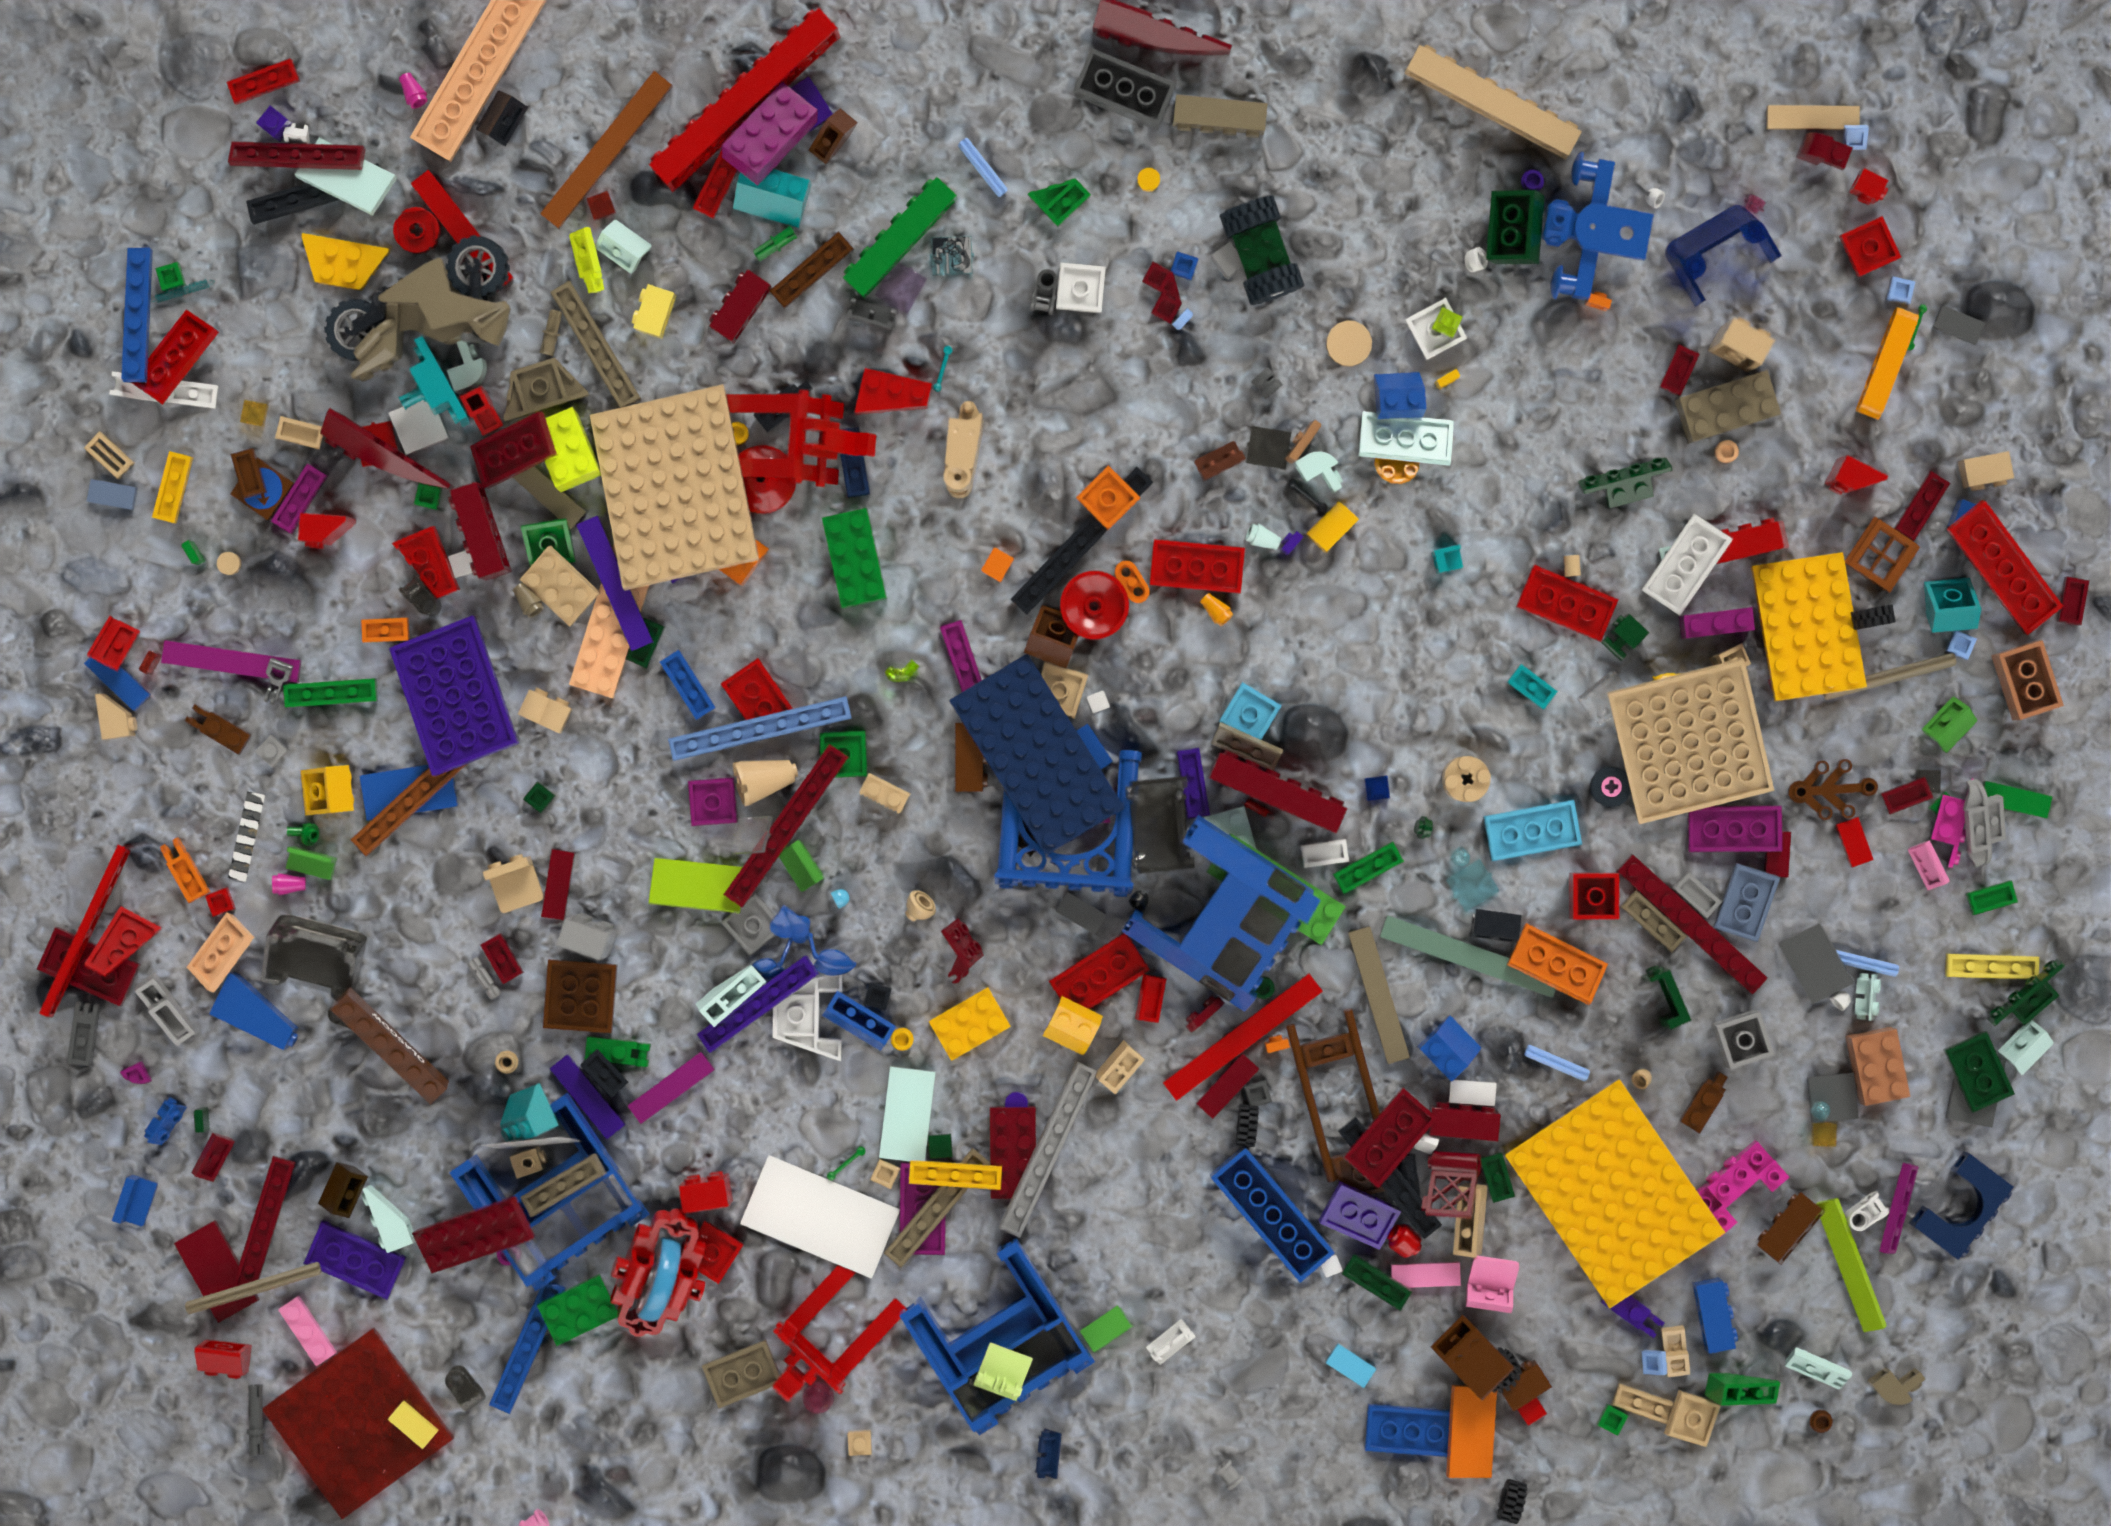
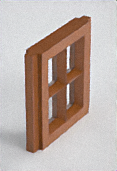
M1873 517L1845 559V564L1890 593L1920 549V546L1882 520ZM1880 530L1891 537L1882 551L1871 545ZM1894 540L1905 546L1896 561L1885 554ZM1868 548L1879 555L1870 569L1859 563ZM1882 558L1893 564L1884 579L1873 572Z

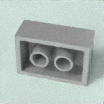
M580 913L565 919L556 945L597 960H602L610 956L619 930L614 929V924L606 921L597 923L592 921L593 917Z

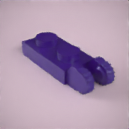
M1631 1295L1612 1308H1609L1635 1328H1640L1652 1338H1655L1657 1334L1650 1327H1646L1643 1324L1645 1319L1649 1317L1658 1326L1665 1324L1664 1321L1651 1313L1649 1308ZM1602 1298L1600 1302L1606 1307H1608Z

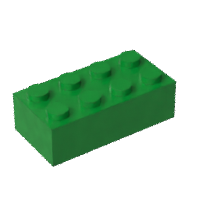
M863 508L822 517L841 608L845 609L888 599L868 509Z

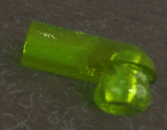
M911 659L904 668L888 667L885 670V675L891 682H906L920 666Z

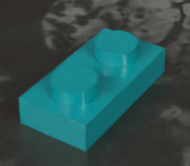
M1522 664L1517 667L1507 681L1509 685L1542 710L1546 708L1558 692Z

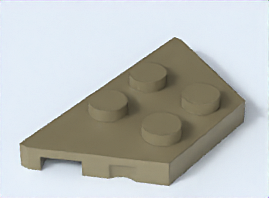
M555 357L511 371L504 421H512L590 396V394Z

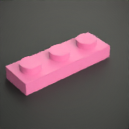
M297 1296L278 1309L315 1366H318L337 1353L300 1296Z

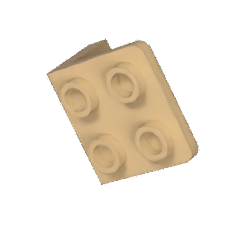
M519 854L510 857V863L502 865L501 861L487 865L488 870L483 871L485 881L490 880L496 901L502 913H507L544 899L531 856L523 858V855Z

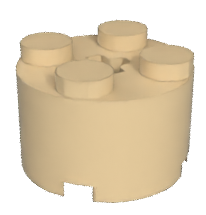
M1461 756L1452 759L1446 764L1442 772V785L1446 794L1457 801H1476L1485 795L1490 786L1491 775L1487 766L1475 757ZM1469 774L1470 783L1463 785L1461 776Z

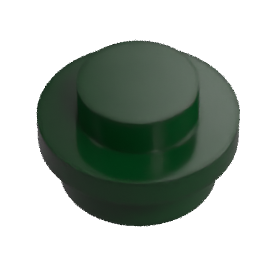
M1421 816L1415 822L1414 832L1419 839L1429 838L1432 834L1433 822L1426 816Z

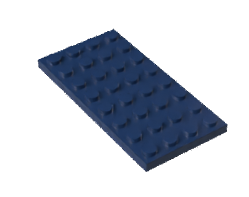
M1028 654L1023 655L949 700V703L1045 856H1048L1125 808Z

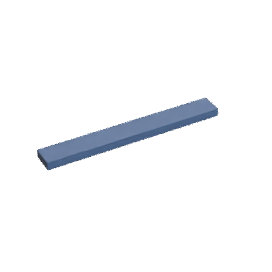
M847 696L669 738L668 742L672 759L677 761L852 719Z

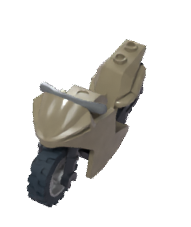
M484 236L463 238L459 240L460 243L453 245L452 252L447 255L448 264L446 263L445 266L441 258L434 259L406 277L399 278L396 284L390 287H382V291L376 292L373 295L371 303L362 299L341 301L337 307L331 309L330 312L332 313L326 318L327 326H324V333H327V337H325L327 343L330 344L332 351L340 357L360 362V365L350 375L352 379L361 380V382L373 378V373L379 370L386 371L394 367L393 363L402 358L403 331L415 330L447 345H452L462 340L463 342L476 343L478 348H484L487 342L499 346L507 330L511 308L507 301L489 302L488 296L496 295L498 290L501 291L503 289L504 282L508 281L509 276L507 275L508 271H510V265L508 264L509 258L505 254L504 249L493 240ZM479 251L478 257L473 259L470 253ZM483 253H488L491 258L482 262ZM467 257L470 260V263L466 262L465 266H463V262ZM491 263L494 264V266H493V272H491V268H490V265H489V264H491ZM462 270L469 272V276L466 279ZM358 313L357 319L352 321L349 318L350 315ZM346 320L349 323V326H345L344 328H342V325ZM345 332L350 335L346 341L342 337V333ZM354 337H356L358 345L356 347L349 346Z

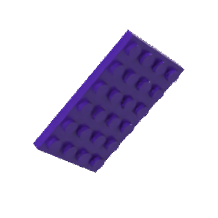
M469 616L389 648L432 776H438L519 744L476 616Z

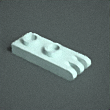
M1795 1347L1785 1361V1367L1836 1389H1841L1852 1377L1850 1370Z

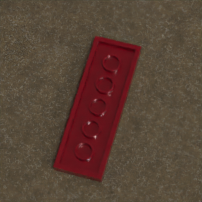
M516 1196L425 1226L412 1233L432 1274L531 1241L535 1238Z

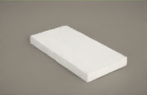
M1694 513L1642 591L1681 616L1733 538Z

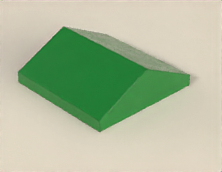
M566 518L521 525L530 567L548 546H552L569 563L576 562L572 534Z

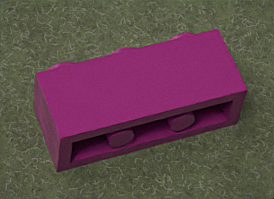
M1752 607L1679 616L1681 639L1755 630Z

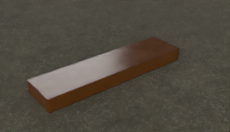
M838 231L770 289V293L784 309L787 308L848 256L854 248Z

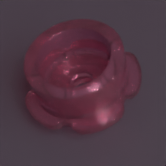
M1750 194L1748 199H1744V202L1747 204L1745 208L1754 214H1757L1759 211L1764 212L1763 208L1766 202L1761 198Z

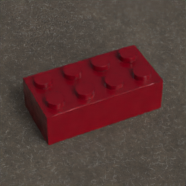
M473 482L449 490L451 494L448 497L452 510L456 509L458 518L455 519L456 525L460 532L463 531L466 539L463 541L464 549L467 554L470 553L473 561L470 563L473 575H477L479 579L487 581L511 573L512 570L486 490L483 489L482 484Z

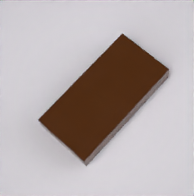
M250 448L230 454L243 498L247 499L267 493L255 449Z

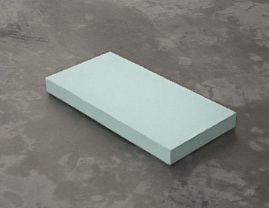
M319 138L315 144L331 143ZM366 160L363 162L362 170L299 168L295 173L298 179L372 216L397 180L394 174Z
M1363 411L1359 456L1450 466L1454 421L1422 417L1377 420V413Z
M890 1066L879 1158L925 1161L935 1071Z

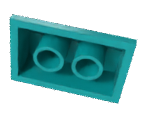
M773 169L757 186L740 172L736 185L733 209L799 228L812 186L811 181Z
M540 1083L509 1095L500 1123L501 1135L506 1142L524 1141L559 1125Z

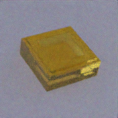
M244 400L240 422L264 427L269 405Z
M1812 1123V1146L1836 1147L1837 1124Z

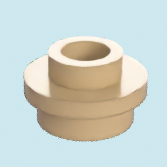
M512 1051L499 1053L495 1060L496 1068L505 1074L515 1071L519 1063L517 1055ZM505 1058L511 1060L510 1066L504 1065L503 1060Z

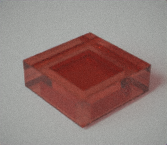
M608 191L586 198L594 221L616 214Z
M149 650L139 667V671L152 675L162 654Z

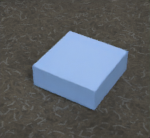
M1844 125L1842 143L1853 147L1852 150H1866L1868 125Z
M1891 277L1886 300L1909 305L1915 281Z
M1953 631L1945 651L1968 660L1977 638L1960 631Z
M1641 1351L1643 1374H1667L1666 1351Z

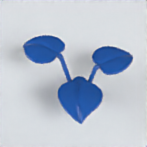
M783 905L770 922V930L773 934L781 938H789L780 961L776 963L771 958H763L754 962L752 966L768 983L786 970L781 966L785 961L792 942L801 944L807 939L809 940L813 958L816 959L814 967L822 974L829 976L845 974L851 971L857 962L852 961L849 956L836 949H825L818 955L813 942V934L809 933L810 919L805 916H798Z

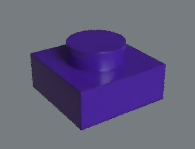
M1298 531L1294 534L1289 532L1281 541L1284 546L1280 550L1288 555L1304 536Z

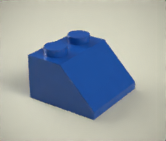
M1420 372L1374 374L1377 420L1420 418L1424 416L1427 406L1425 386Z
M1451 1015L1417 1046L1451 1082L1469 1066L1482 1049Z

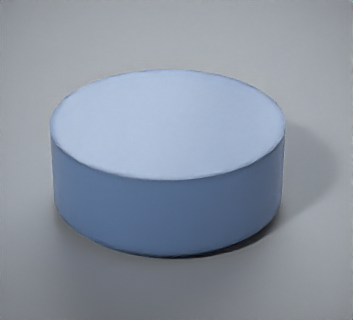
M1186 308L1172 325L1177 330H1180L1191 319L1193 312Z

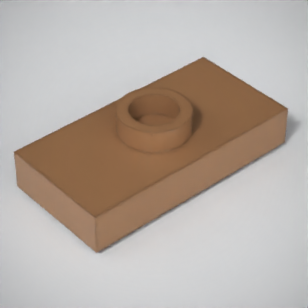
M1313 420L1303 433L1301 431L1297 433L1292 440L1294 446L1284 458L1291 464L1298 460L1320 429L1321 423Z

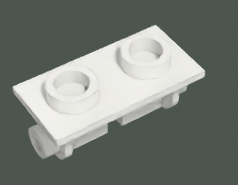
M1180 1319L1146 1346V1348L1151 1353L1152 1358L1161 1365L1196 1336L1185 1322Z

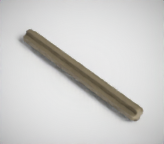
M1949 653L1866 675V688L1823 694L1825 700L1953 667L1957 662L1954 653Z
M315 1262L187 1301L185 1309L188 1314H193L314 1277L322 1273L319 1262Z

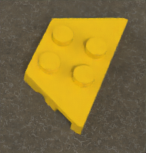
M302 233L301 236L314 281L319 284L362 291L367 285L369 278L379 269L378 266L384 258L390 254L389 248Z

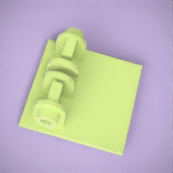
M990 1342L973 1385L1017 1401V1398L1021 1395L1022 1385L1033 1358Z

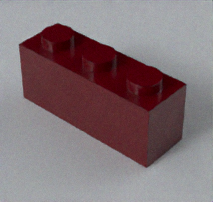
M748 269L745 273L741 272L735 280L736 287L732 292L728 291L722 300L724 305L719 311L715 310L709 319V322H711L709 327L733 344H735L770 292L769 290L772 289L771 284Z
M1436 1102V1106L1430 1105L1429 1111L1438 1119L1427 1130L1429 1135L1498 1142L1501 1114L1496 1112L1494 1107L1481 1106V1110L1472 1109V1105L1459 1104L1458 1108L1449 1107L1450 1103Z

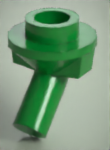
M306 823L303 824L302 828L287 827V836H299L302 843L307 846L315 844L319 839L320 831L316 824Z

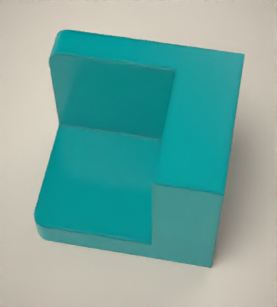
M1461 544L1432 551L1436 574L1463 568L1460 549H1462Z

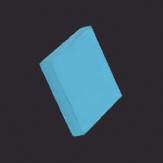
M1242 682L1219 722L1262 740L1280 710L1281 705Z

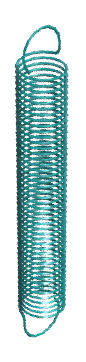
M205 279V281H203V282H201V283H199V282H195V284L192 283L193 286H192L191 288H189V287H190L189 285H185L184 287L182 286L183 289H182L181 291H179L178 293L174 294L173 296H171V297L168 298V299H169V300H170V299H173L174 296H176L177 294H179V293L182 292L183 290L189 288L188 290H186L185 292H183L182 294H180V295H178V296L186 295L185 293H186L187 291H189V290H191L192 288H194L195 286L201 284L200 286H198L197 288L193 289L192 291H190V292H188V293L196 292V291H195L196 289H198L199 287H201L202 285H204L205 283H207V282H206V279ZM209 283L198 290L206 289L205 287H209ZM175 288L174 290L172 289L173 292H172L171 294L167 295L166 297H164L163 299H161V300L158 301L157 303L163 302V300H164L165 298L169 297L170 295H172L173 293L177 292V291L180 290V289H179V288ZM162 292L163 295L157 298L155 301L159 300L160 298H162L170 292Z

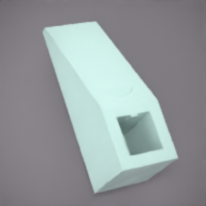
M368 1185L363 1188L362 1198L365 1205L370 1207L372 1213L370 1219L372 1225L378 1228L380 1234L378 1240L382 1249H386V1252L389 1253L413 1244L415 1242L412 1235L414 1230L409 1218L373 1186Z

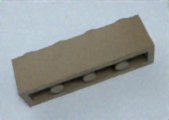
M1176 94L1173 126L1177 127V130L1191 131V128L1200 129L1202 133H1214V130L1223 131L1224 135L1235 136L1237 133H1246V137L1259 138V135H1264L1268 103Z

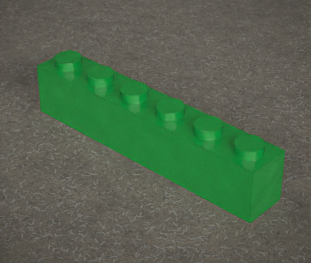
M938 177L934 180L929 179L921 188L923 192L918 197L914 195L907 202L906 206L908 208L902 214L898 212L890 221L892 225L886 231L883 229L875 237L876 242L871 248L867 246L859 254L860 260L856 264L851 263L844 270V281L863 299L875 289L958 199L957 195Z

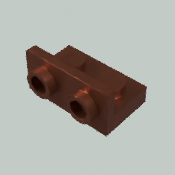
M1232 441L1196 459L1194 463L1203 481H1206L1244 462L1246 457L1239 450L1236 442Z

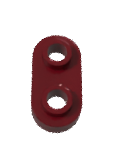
M1212 995L1202 1004L1204 1008L1199 1013L1194 1011L1185 1019L1188 1022L1185 1027L1190 1033L1194 1032L1217 1012L1225 1002L1220 996L1214 998Z

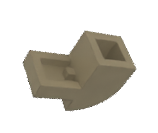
M1884 1367L1867 1381L1875 1392L1887 1402L1895 1405H1904L1913 1401L1908 1392L1918 1390L1926 1379L1920 1371L1913 1368L1897 1380L1894 1374Z

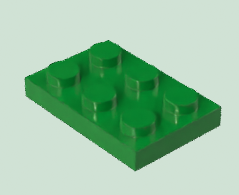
M600 1274L537 1304L556 1346L617 1318V1308L615 1304L610 1303V1293Z

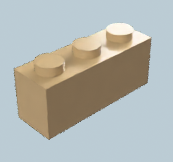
M1464 1183L1458 1188L1464 1192L1470 1187L1471 1183ZM1477 1184L1472 1219L1456 1218L1453 1255L1476 1258L1482 1254L1487 1185ZM1464 1199L1457 1203V1210L1467 1211L1468 1204Z

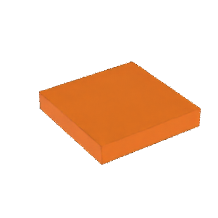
M1108 465L1076 499L1109 530L1141 497Z

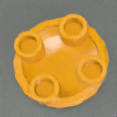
M1375 458L1374 461L1376 471L1381 478L1394 484L1409 482L1416 476L1419 470V462Z

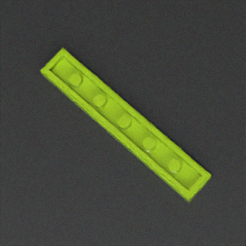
M1833 1198L1817 1202L1816 1205L1825 1212L1820 1219L1863 1332L1884 1329L1887 1327L1839 1199Z

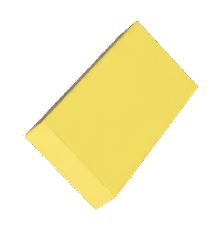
M405 1401L388 1418L392 1424L422 1449L439 1431Z

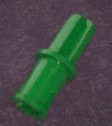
M788 226V228L774 237L771 235L770 239L755 248L753 253L759 261H762L777 250L780 252L782 247L797 239V236L794 234L793 229Z

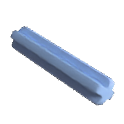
M968 138L960 141L958 144L960 150L998 197L1003 196L1008 190Z
M1836 950L1844 965L1894 977L1898 975L1899 966L1896 964Z
M1532 1045L1526 1047L1524 1053L1526 1057L1582 1081H1586L1589 1077L1590 1071L1586 1068Z

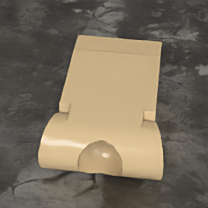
M971 401L963 402L960 407L959 419L949 418L944 482L949 494L955 498H964L972 491L983 434V415L979 413L977 407Z

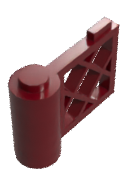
M1433 1151V1154L1428 1157V1169L1432 1170L1428 1196H1423L1421 1209L1425 1211L1427 1216L1472 1219L1477 1180L1481 1172V1155ZM1436 1179H1446L1450 1183L1442 1190L1435 1186ZM1463 1180L1471 1181L1470 1187L1464 1192L1457 1187ZM1454 1188L1460 1195L1449 1202L1444 1194ZM1440 1197L1446 1203L1441 1209H1432L1433 1202ZM1464 1199L1468 1204L1467 1211L1456 1210L1454 1205Z

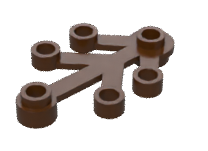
M1841 759L1837 762V767L1820 786H1812L1820 774H1826L1829 771V764L1826 761H1817L1814 764V769L1803 781H1795L1789 786L1788 795L1795 803L1805 802L1822 820H1829L1832 817V809L1822 806L1812 796H1823L1840 811L1842 817L1852 818L1856 812L1855 808L1852 805H1846L1835 794L1860 792L1864 796H1872L1877 792L1878 784L1872 778H1863L1859 783L1834 785L1844 773L1852 769L1850 760ZM1844 761L1848 764L1846 770L1841 768V763ZM1820 763H1823L1825 765V770L1823 772H1820L1818 770V765ZM1867 783L1872 784L1873 788L1871 791L1866 790L1865 786ZM1800 787L1804 790L1802 796L1797 795V789ZM1847 807L1851 809V814L1849 816H1846L1844 813V810ZM1823 809L1828 810V816L1825 818L1821 815Z

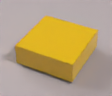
M1455 369L1436 380L1434 384L1440 390L1459 379L1460 374Z

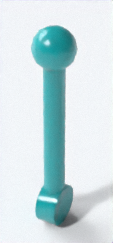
M948 345L944 347L945 355L937 382L933 385L935 392H940L942 389L941 382L948 357L953 352L952 347Z

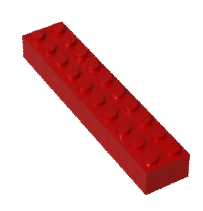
M817 8L815 11L813 9L810 10L803 17L804 21L798 27L794 25L786 33L787 37L782 42L777 41L770 47V53L764 58L762 56L759 57L752 64L753 68L747 74L743 72L735 80L736 84L731 89L726 88L719 94V100L713 105L711 103L708 104L701 112L703 115L697 120L692 119L684 127L685 131L680 136L675 135L672 137L664 151L661 152L659 150L651 157L650 160L652 162L649 163V166L672 192L720 150L729 137L782 82L789 86L841 38L838 27L820 8Z

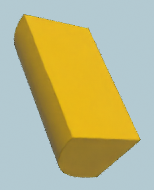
M1337 502L1306 535L1326 553L1359 519L1346 506Z

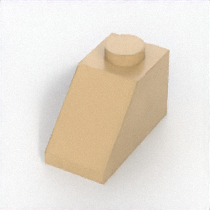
M95 694L102 740L136 736L137 721L132 716V713L107 694Z

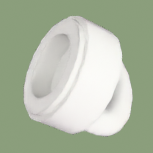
M1477 247L1466 253L1465 266L1468 271H1480L1487 267L1486 252L1482 248Z

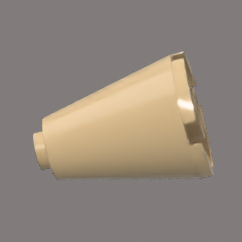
M790 760L733 762L732 765L733 774L737 780V791L744 806H749L794 783L795 777H798L797 767L795 763L791 764Z

